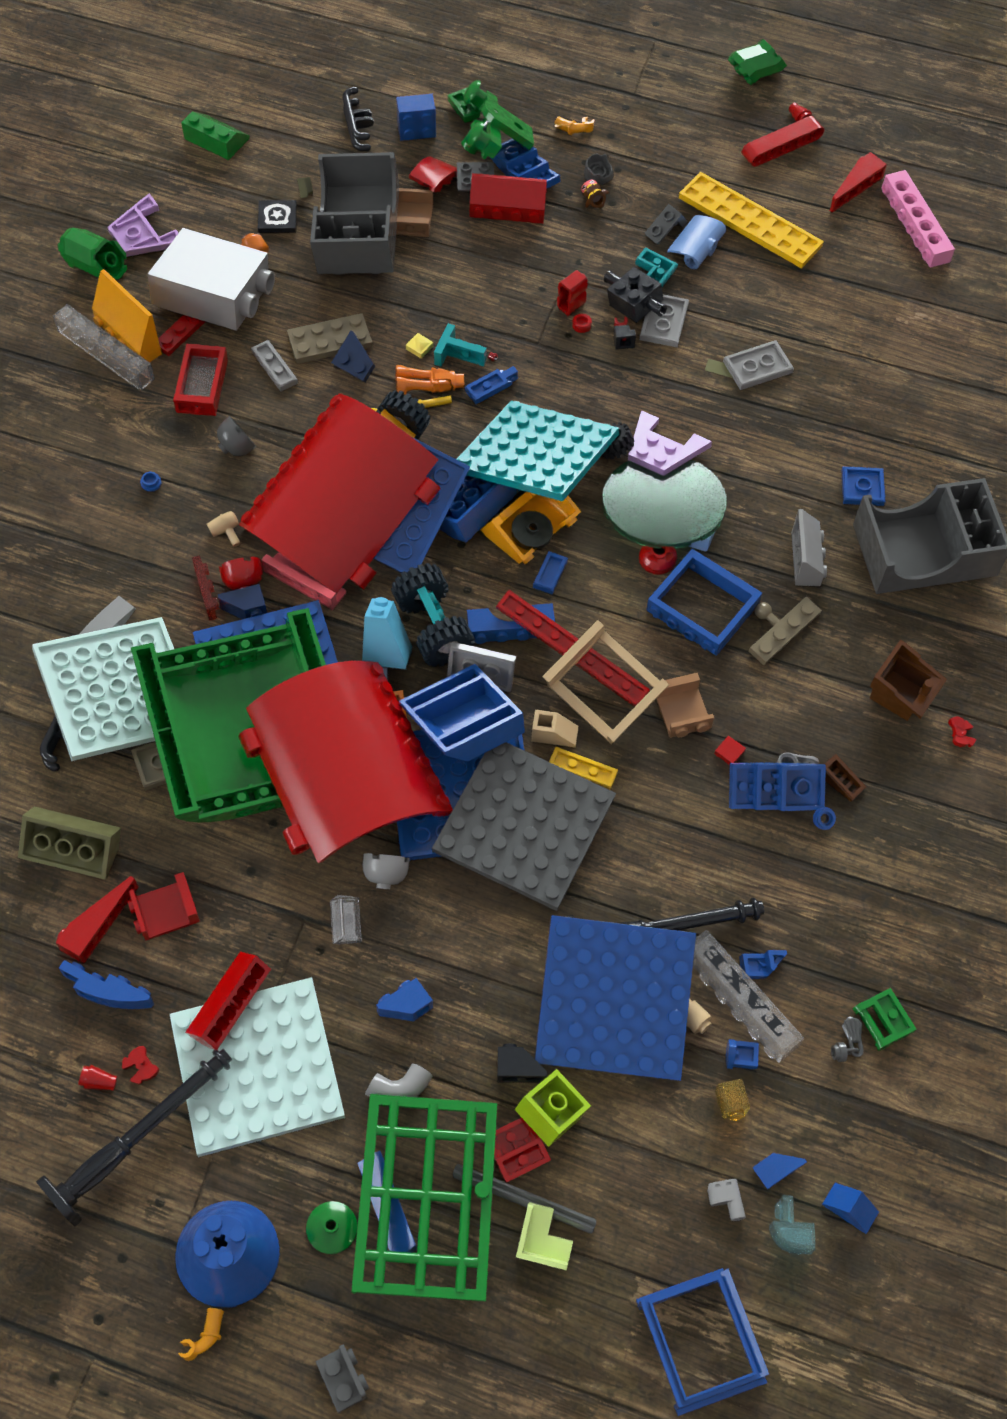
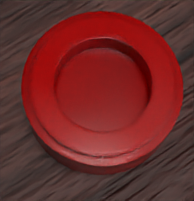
M577 314L574 316L572 327L576 332L586 333L591 329L592 319L587 314Z

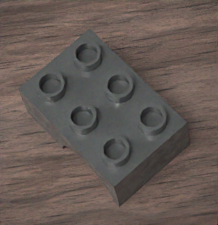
M395 153L319 154L321 206L320 212L318 206L313 208L310 239L317 274H380L394 272L399 200V179Z
M985 478L936 485L935 489L923 500L911 506L895 510L879 509L872 504L871 494L863 495L853 523L876 594L998 576L1007 559V534Z

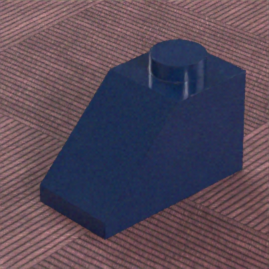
M259 584L217 595L221 610L238 618L246 619L267 613Z

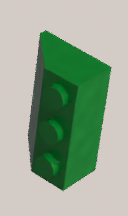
M192 111L181 122L185 140L227 160H230L250 139V135L206 114Z

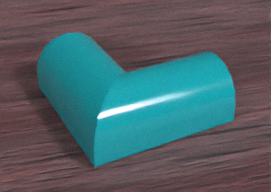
M646 247L636 258L635 262L636 266L648 271V276L660 282L662 287L678 267L677 263Z

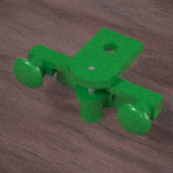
M480 80L472 82L465 91L464 104H473L479 108V111L485 118L482 121L474 120L472 122L471 129L461 142L463 148L471 154H476L477 151L481 152L484 160L487 156L493 159L502 148L501 130L530 150L534 145L532 127L498 105L495 95L488 90L486 92L481 90Z

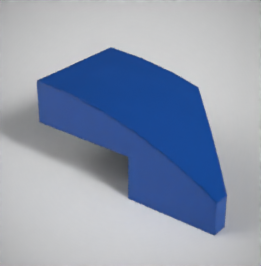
M768 950L765 954H742L739 957L742 978H767L787 955V950Z
M772 1153L752 1168L765 1187L770 1189L786 1176L791 1175L805 1165L807 1160Z

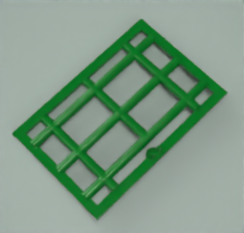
M370 1094L351 1291L353 1294L365 1293L486 1302L497 1103ZM379 1106L389 1107L387 1126L377 1125ZM399 1107L428 1109L427 1128L398 1127ZM438 1110L467 1112L465 1131L437 1129ZM477 1113L486 1114L485 1133L475 1132ZM376 1135L386 1136L382 1187L372 1186ZM397 1137L426 1139L422 1190L392 1188ZM436 1140L465 1142L461 1192L432 1190ZM476 1142L485 1143L483 1180L475 1186V1195L481 1199L478 1257H468L474 1146ZM371 1197H381L377 1250L366 1249ZM391 1198L421 1200L417 1253L387 1251ZM431 1201L461 1203L457 1256L427 1254ZM365 1260L375 1261L374 1282L363 1281ZM386 1262L416 1264L414 1285L384 1283ZM426 1265L456 1267L455 1288L425 1286ZM467 1267L477 1268L476 1289H465Z

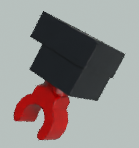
M624 317L623 323L618 322L617 318L614 319L613 339L616 350L635 348L636 333L635 330H630L629 325H627V317Z

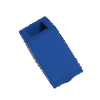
M415 978L412 981L407 980L403 982L393 994L390 995L388 993L381 997L378 1004H376L377 1013L381 1017L414 1022L433 1009V1000L418 979Z

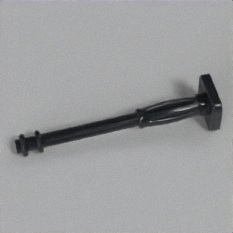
M752 897L749 903L746 904L737 900L734 906L649 922H644V920L640 919L638 921L618 923L676 931L733 920L744 923L748 917H752L755 921L759 920L760 916L764 915V905L762 901H757L756 898ZM573 915L564 916V917L574 918Z
M224 1049L221 1051L213 1050V1058L208 1062L202 1060L200 1062L201 1068L121 1138L116 1136L113 1141L92 1155L64 1184L61 1182L58 1186H55L46 1176H42L36 1181L52 1203L74 1227L82 1221L81 1216L73 1208L78 1202L77 1199L105 1179L127 1155L131 1154L130 1149L204 1084L210 1079L216 1081L218 1079L217 1073L223 1068L226 1070L230 1069L229 1063L232 1061V1058Z

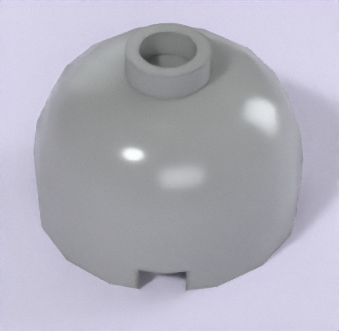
M364 853L363 872L370 882L377 883L376 888L390 889L391 885L399 884L405 879L409 869L410 858L383 854L374 856L373 854Z

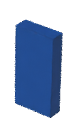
M548 551L533 583V588L553 595L567 565L568 558Z

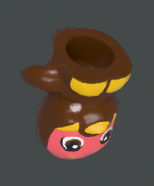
M595 180L586 181L581 188L582 195L587 199L585 203L586 208L590 205L599 209L604 207L605 195L609 194L608 190H601L599 183Z

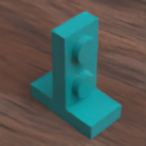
M448 323L434 350V365L442 367L446 357L451 356L484 366L487 348L461 339H455V325Z

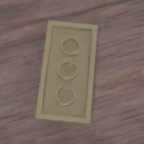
M363 313L288 329L287 335L296 364L336 356L350 330L356 334L365 349L372 348V340Z

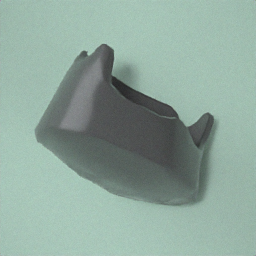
M596 153L586 160L584 176L587 181L595 180L599 185H603L613 179V168L606 154L599 155Z

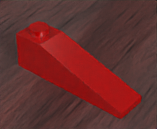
M871 152L866 156L860 157L833 196L830 211L834 212L881 180L887 164Z
M132 876L127 878L70 922L66 929H62L56 941L60 951L84 964L126 906L127 900L131 899L129 890L133 889L135 892L138 889L135 878Z

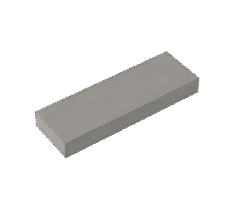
M269 340L251 348L253 355L280 392L298 384L297 378Z

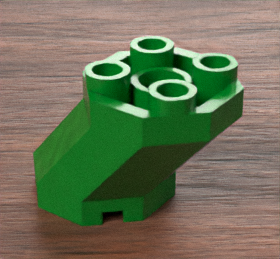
M761 39L755 45L734 51L727 59L734 67V70L740 76H744L745 81L750 86L759 78L781 72L787 66L781 56L777 55L774 48L764 39Z
M68 228L60 237L58 251L69 267L73 269L79 268L98 278L100 271L104 269L115 280H119L127 271V265H124V259H127L126 252L118 241H109L88 230L79 228Z

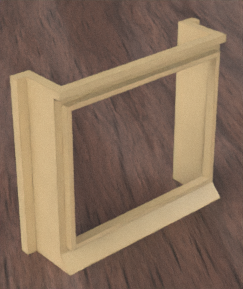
M598 620L542 676L546 680L548 687L610 744L614 743L669 686L663 678L661 680L656 678L605 632L604 625ZM599 640L603 641L653 687L614 729H611L560 682L562 677Z

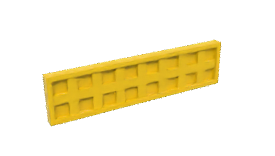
M702 172L679 192V199L712 218L723 222L724 225L801 269L823 246L824 241Z

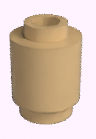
M689 998L687 1027L694 1034L698 1032L703 1034L712 1025L710 1022L712 1016L695 1000L692 1001Z

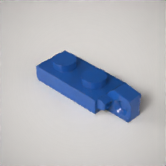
M514 366L505 371L497 369L467 385L465 392L475 404H478L512 385V382L518 379V371Z

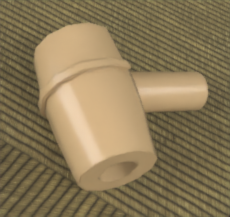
M232 511L220 514V516L207 523L213 537L226 533L233 547L240 545V541L233 529L239 525V522Z

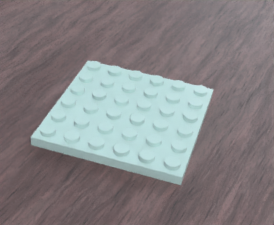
M162 617L32 644V650L71 761L155 741L131 647L154 643L156 653L173 650L174 647Z
M312 977L257 991L218 1048V1051L224 1049L232 1058V1061L229 1063L230 1069L226 1070L223 1068L217 1073L218 1079L216 1081L210 1079L186 1100L198 1157L345 1118ZM203 1005L170 1014L183 1083L201 1068L200 1062L202 1060L208 1062L214 1057L212 1054L213 1049L206 1047L185 1033Z

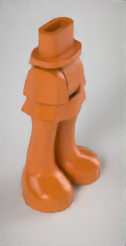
M396 365L395 378L396 391L398 393L403 391L406 395L411 390L440 393L449 391L451 388L452 391H455V388H464V374H455V371L441 368L435 369L432 367L431 370H420Z

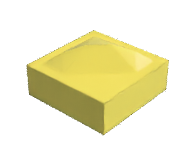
M419 333L406 344V350L421 359L433 348V342Z

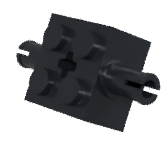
M635 267L622 277H619L612 271H608L605 274L604 282L611 285L607 289L609 306L636 323L651 311L660 317L663 316L662 313H666L667 306L661 303L664 299L660 282Z

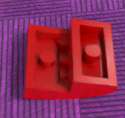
M522 1117L496 1130L494 1162L505 1183L551 1161L542 1139Z

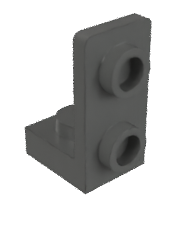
M668 204L647 229L645 235L659 245L674 226L679 224L684 228L688 221L679 211Z

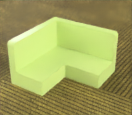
M529 1202L516 1257L567 1270L573 1241L548 1234L554 1208Z

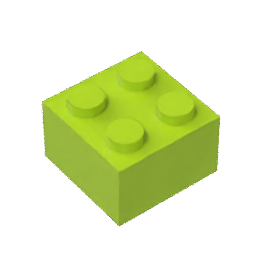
M556 1069L525 1095L514 1110L549 1147L578 1122L591 1105Z

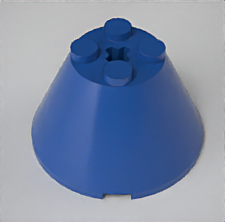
M240 1201L217 1202L200 1210L184 1227L176 1247V1268L183 1286L198 1301L212 1307L232 1308L253 1300L266 1289L278 1267L280 1246L273 1224L258 1208Z

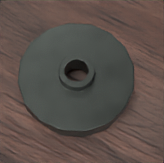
M522 512L515 517L512 523V537L520 547L526 550L532 547L539 550L549 544L553 535V526L551 521L540 512Z

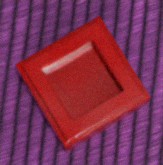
M728 735L715 750L714 754L730 765V763L738 761L745 753L746 748Z

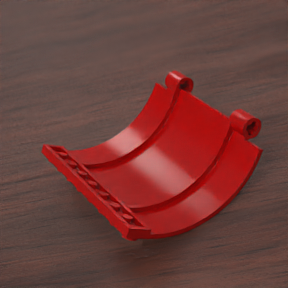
M340 393L331 399L330 406L318 416L317 423L305 433L304 440L292 450V456L288 461L282 463L279 473L275 478L269 480L266 490L256 497L253 507L243 514L239 524L243 529L260 538L336 594L348 578L364 590L377 574L368 565L417 500L429 505L441 489L434 481L426 477L439 460L410 435L370 407Z
M344 661L314 668L273 687L246 708L254 728L242 731L238 738L248 758L260 755L292 826L286 828L282 834L292 855L301 854L311 847L317 862L322 863L333 853L352 841L391 823L426 814L448 816L452 813L453 809L449 798L445 795L440 781L430 765L429 759L421 748L420 741L416 738L411 728V723L406 718L402 706L399 704L393 688L378 662Z

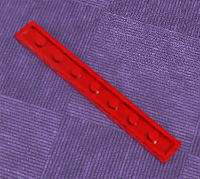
M508 590L496 605V609L562 656L579 640L511 590ZM592 648L575 664L634 707L650 692L649 688Z

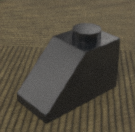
M512 1043L498 1047L497 1083H541L547 1078V1071L523 1047H517L516 1044Z

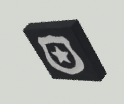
M259 200L258 233H296V200Z

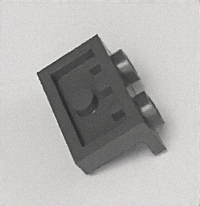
M344 1344L339 1346L340 1349L315 1361L338 1414L367 1398L365 1391L369 1389L363 1373L357 1375L354 1369V1365L358 1364L352 1348L346 1351Z

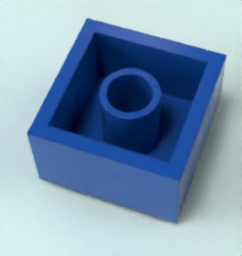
M433 94L396 97L400 141L436 137V109Z

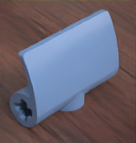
M695 215L667 252L685 255V264L691 269H697L707 255L711 256L714 253L718 241L726 232V226L717 219Z

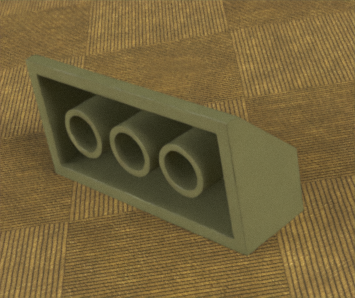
M34 806L22 815L18 858L106 879L119 849L121 828Z

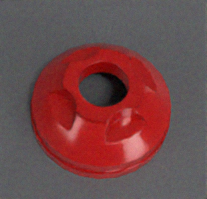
M650 540L640 550L639 562L643 569L649 573L656 575L666 574L676 565L677 552L673 545L665 540ZM655 547H662L665 553L658 555L654 553L653 549Z

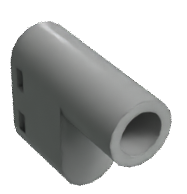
M737 1179L709 1183L707 1192L711 1206L727 1204L731 1221L746 1218Z

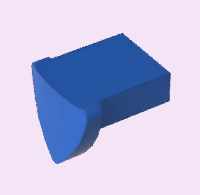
M729 1039L726 1047L727 1068L757 1069L759 1043Z

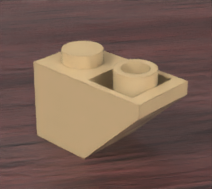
M535 710L531 742L576 747L578 725L557 712Z

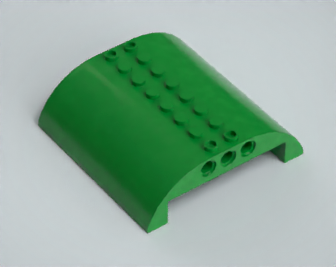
M309 608L288 612L285 625L156 653L154 643L131 647L175 818L187 822H217L284 807L260 755L248 758L238 735L248 728H254L246 710L253 701L273 687L294 676L326 665Z

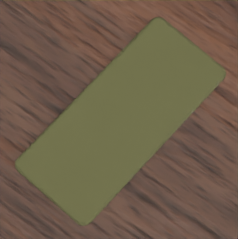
M708 359L705 371L733 378L723 362Z

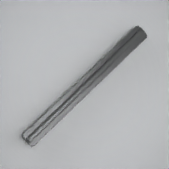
M457 1164L453 1171V1177L462 1181L463 1165ZM473 1170L472 1186H476L479 1182H482L483 1173ZM493 1178L492 1194L526 1208L529 1202L554 1208L553 1219L587 1233H593L596 1226L594 1218Z

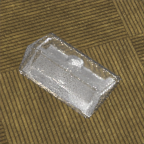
M335 896L330 901L333 944L361 942L359 897Z

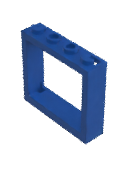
M691 549L648 599L646 611L653 614L654 618H659L665 622L671 629H676L682 633L688 640L702 646L705 651L708 650L717 656L760 603L762 592L699 552ZM688 568L745 603L718 637L661 601Z

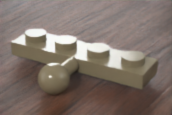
M805 597L779 620L772 613V608L768 603H759L755 607L756 616L760 619L768 620L773 627L753 644L748 652L765 665L820 615L822 610L808 597Z

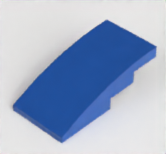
M514 139L502 143V148L492 159L506 176L547 180V188L561 182L560 175L549 169L548 161L538 156L535 147L529 150Z
M730 763L729 808L801 811L817 810L818 808L825 807L826 765L808 763Z

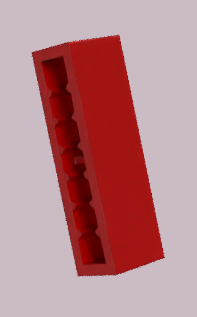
M239 952L185 1033L206 1047L218 1050L271 971V968L256 955Z

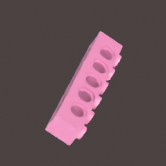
M903 170L885 175L882 192L890 201V205L896 211L899 220L904 224L906 232L910 234L914 241V245L918 247L923 260L927 262L930 268L949 263L955 248L907 171Z

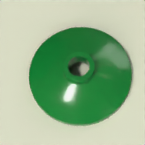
M336 1201L325 1202L317 1206L308 1217L306 1224L308 1240L319 1252L325 1254L340 1253L353 1243L357 1234V1220L353 1211L345 1204ZM330 1221L336 1223V1227L333 1230L326 1228L327 1223Z

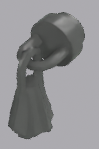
M847 1017L844 1020L842 1028L847 1036L849 1048L846 1047L844 1042H837L835 1045H832L831 1056L833 1060L846 1062L848 1055L852 1054L855 1057L863 1055L862 1023L857 1018ZM853 1043H858L859 1049L854 1048Z

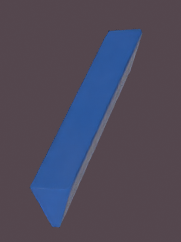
M381 1151L375 1152L372 1186L382 1187L384 1159ZM364 1159L357 1163L361 1175L363 1174ZM371 1197V1202L379 1221L381 1197ZM391 1198L387 1244L389 1251L413 1252L417 1250L400 1201L399 1199Z

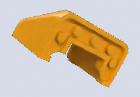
M525 492L480 530L518 564L521 562L526 564L534 558L532 553L536 549L532 547L526 550L513 540L511 527L516 516L526 511L540 512L551 521L553 534H555L563 526L570 527L578 520L576 516L581 511L569 496L562 502Z

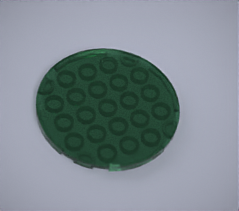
M694 460L687 461L664 476L632 461H627L610 474L604 485L602 496L605 516L611 521L614 528L626 538L641 545L661 548V546H674V549L691 546V543L705 540L720 527L725 517L727 506L726 492L720 480L707 467Z

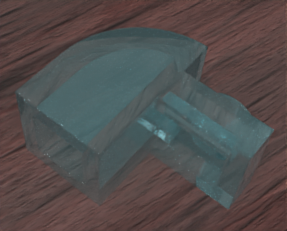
M783 1195L779 1203L775 1204V1218L779 1219V1221H773L769 1226L771 1236L774 1242L786 1252L811 1255L815 1251V1223L794 1222L793 1196Z

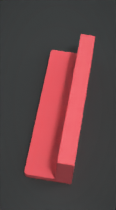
M277 553L274 557L266 554L261 560L264 572L313 600H319L320 604L331 610L346 595V590L343 588L337 594L326 588L281 553Z

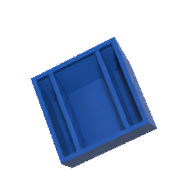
M476 664L399 701L403 709L445 756L468 762L525 733L522 711Z

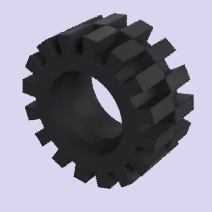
M618 422L617 425L612 423V426L619 428V435L601 455L605 459L610 457L612 460L615 456L618 459L621 457V454L626 455V451H631V447L634 446V438L625 423L623 425L622 422Z

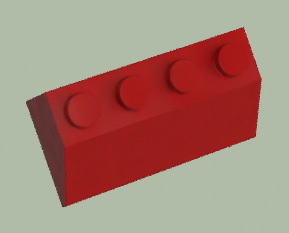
M472 173L470 217L544 224L547 180Z

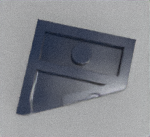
M350 330L331 363L366 383L375 368V364L368 356L356 334Z

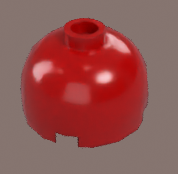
M250 557L251 561H244V558H237L224 562L222 567L219 566L223 583L232 590L259 584L263 575L261 559L259 557Z

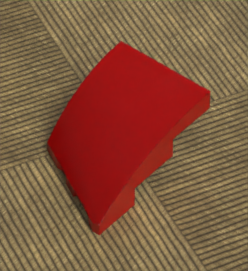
M429 156L415 166L409 175V179L422 186L430 187L429 190L432 192H441L443 184H450L452 177H457V168Z

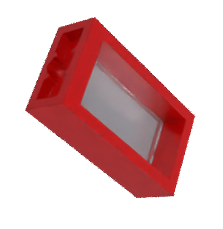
M186 344L173 398L176 413L216 416L228 363L226 347Z

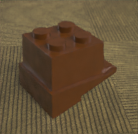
M900 639L874 676L870 688H872L870 699L907 721L913 713L921 719L947 679L924 661L918 652Z

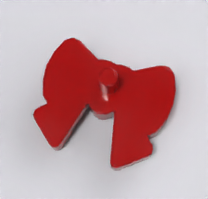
M959 716L948 720V724L953 732L952 743L958 747L973 746L976 739L965 736L966 730H971L973 726Z
M145 1046L136 1047L130 1052L128 1058H123L122 1069L125 1070L134 1065L138 1069L137 1073L130 1079L132 1083L140 1085L142 1081L151 1080L159 1073V1068L152 1064L147 1057Z

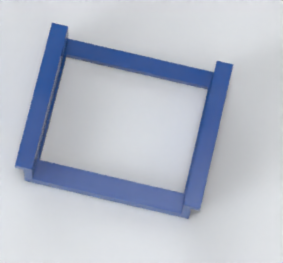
M722 1268L636 1299L639 1310L643 1309L676 1401L674 1408L677 1416L767 1383L765 1377L769 1375L729 1269L723 1270ZM718 1282L753 1373L686 1397L653 1305Z

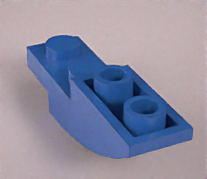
M64 960L59 966L63 976L75 982L73 988L77 995L89 1001L121 1009L152 1008L154 1005L150 996L151 993L141 986L138 988L130 985L131 982L121 975L115 977L109 974L105 980L95 972L92 975L85 972V968L75 961L71 964Z

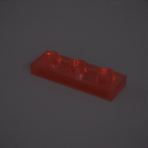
M200 555L192 557L209 621L217 619L215 610H219L217 598H212L211 596L214 588L212 581L206 578L207 575H210L207 563H202Z

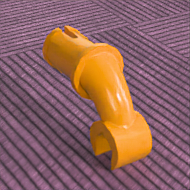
M558 116L554 123L557 125H554V127L567 132L568 135L581 132L589 133L594 129V119L591 122H587L588 117H584L582 123H576L574 120L569 121Z
M208 1308L204 1331L200 1333V1340L193 1342L190 1339H184L180 1342L183 1346L191 1347L185 1354L178 1353L184 1360H194L198 1354L207 1351L217 1340L221 1339L219 1332L224 1314L223 1310Z

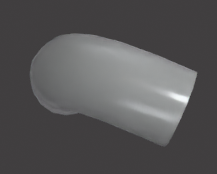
M412 1063L404 1077L399 1080L392 1081L377 1073L368 1086L365 1095L370 1097V1094L373 1093L377 1095L418 1097L427 1087L433 1076L423 1067Z

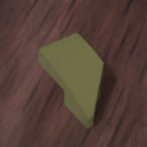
M310 177L298 178L300 197L304 198L308 197L309 194H313Z

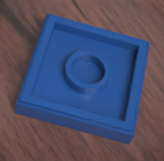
M842 467L843 504L860 505L863 495L871 494L874 506L885 505L883 468Z

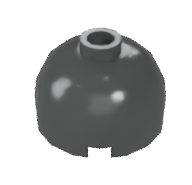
M230 416L219 425L217 438L220 443L218 447L225 454L229 452L233 456L240 457L248 454L256 447L249 436L245 434L242 428Z

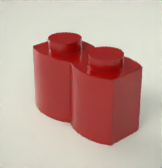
M576 270L558 284L559 296L557 297V306L567 316L586 303L588 279L583 273Z

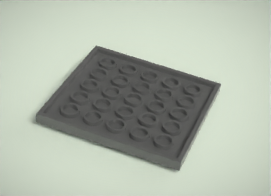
M505 742L484 753L435 841L432 852L557 911L616 793Z

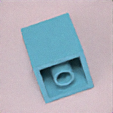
M383 597L372 598L364 617L362 661L378 662L382 667L406 669L412 652V645L395 603Z

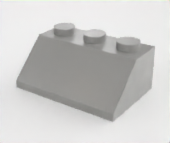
M798 509L791 532L795 585L821 586L823 578L827 576V566L823 565L826 554L825 548H822L824 531L820 530V522L803 509Z

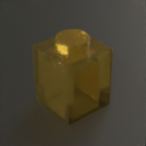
M737 1079L717 1085L715 1092L723 1119L731 1118L734 1121L744 1118L750 1109V1104L743 1080Z

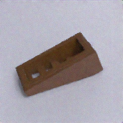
M836 754L824 763L826 765L825 781L850 802L866 788L865 784ZM838 772L842 774L839 778L835 776ZM848 779L849 781L844 785L842 781ZM854 784L856 788L850 792L848 788Z

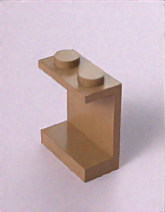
M399 188L396 235L429 237L433 210L432 191Z
M698 673L665 680L669 686L656 698L669 737H684L692 732H705L712 728L714 715H708L698 689L700 683Z

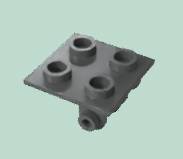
M494 162L457 163L458 191H471L472 173L494 175Z

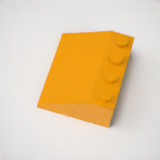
M104 269L101 270L92 306L93 320L99 328L102 327L110 339L114 338L123 350L129 351L140 359L138 362L145 366L162 355L153 315Z

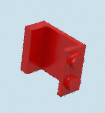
M184 872L175 875L177 883L136 896L133 889L129 890L131 899L127 900L131 914L136 913L138 919L133 922L137 934L142 933L145 941L200 922Z

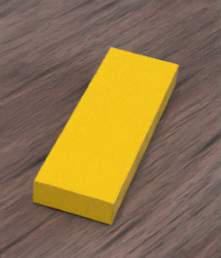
M555 747L549 760L550 763L611 790L618 774V769L559 747Z

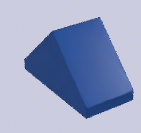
M834 1183L822 1203L824 1207L865 1234H867L879 1213L862 1191L838 1183Z

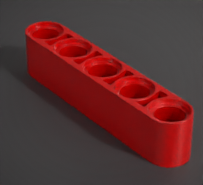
M809 116L749 142L743 147L742 155L753 167H757L818 140L824 134L825 129L813 116Z

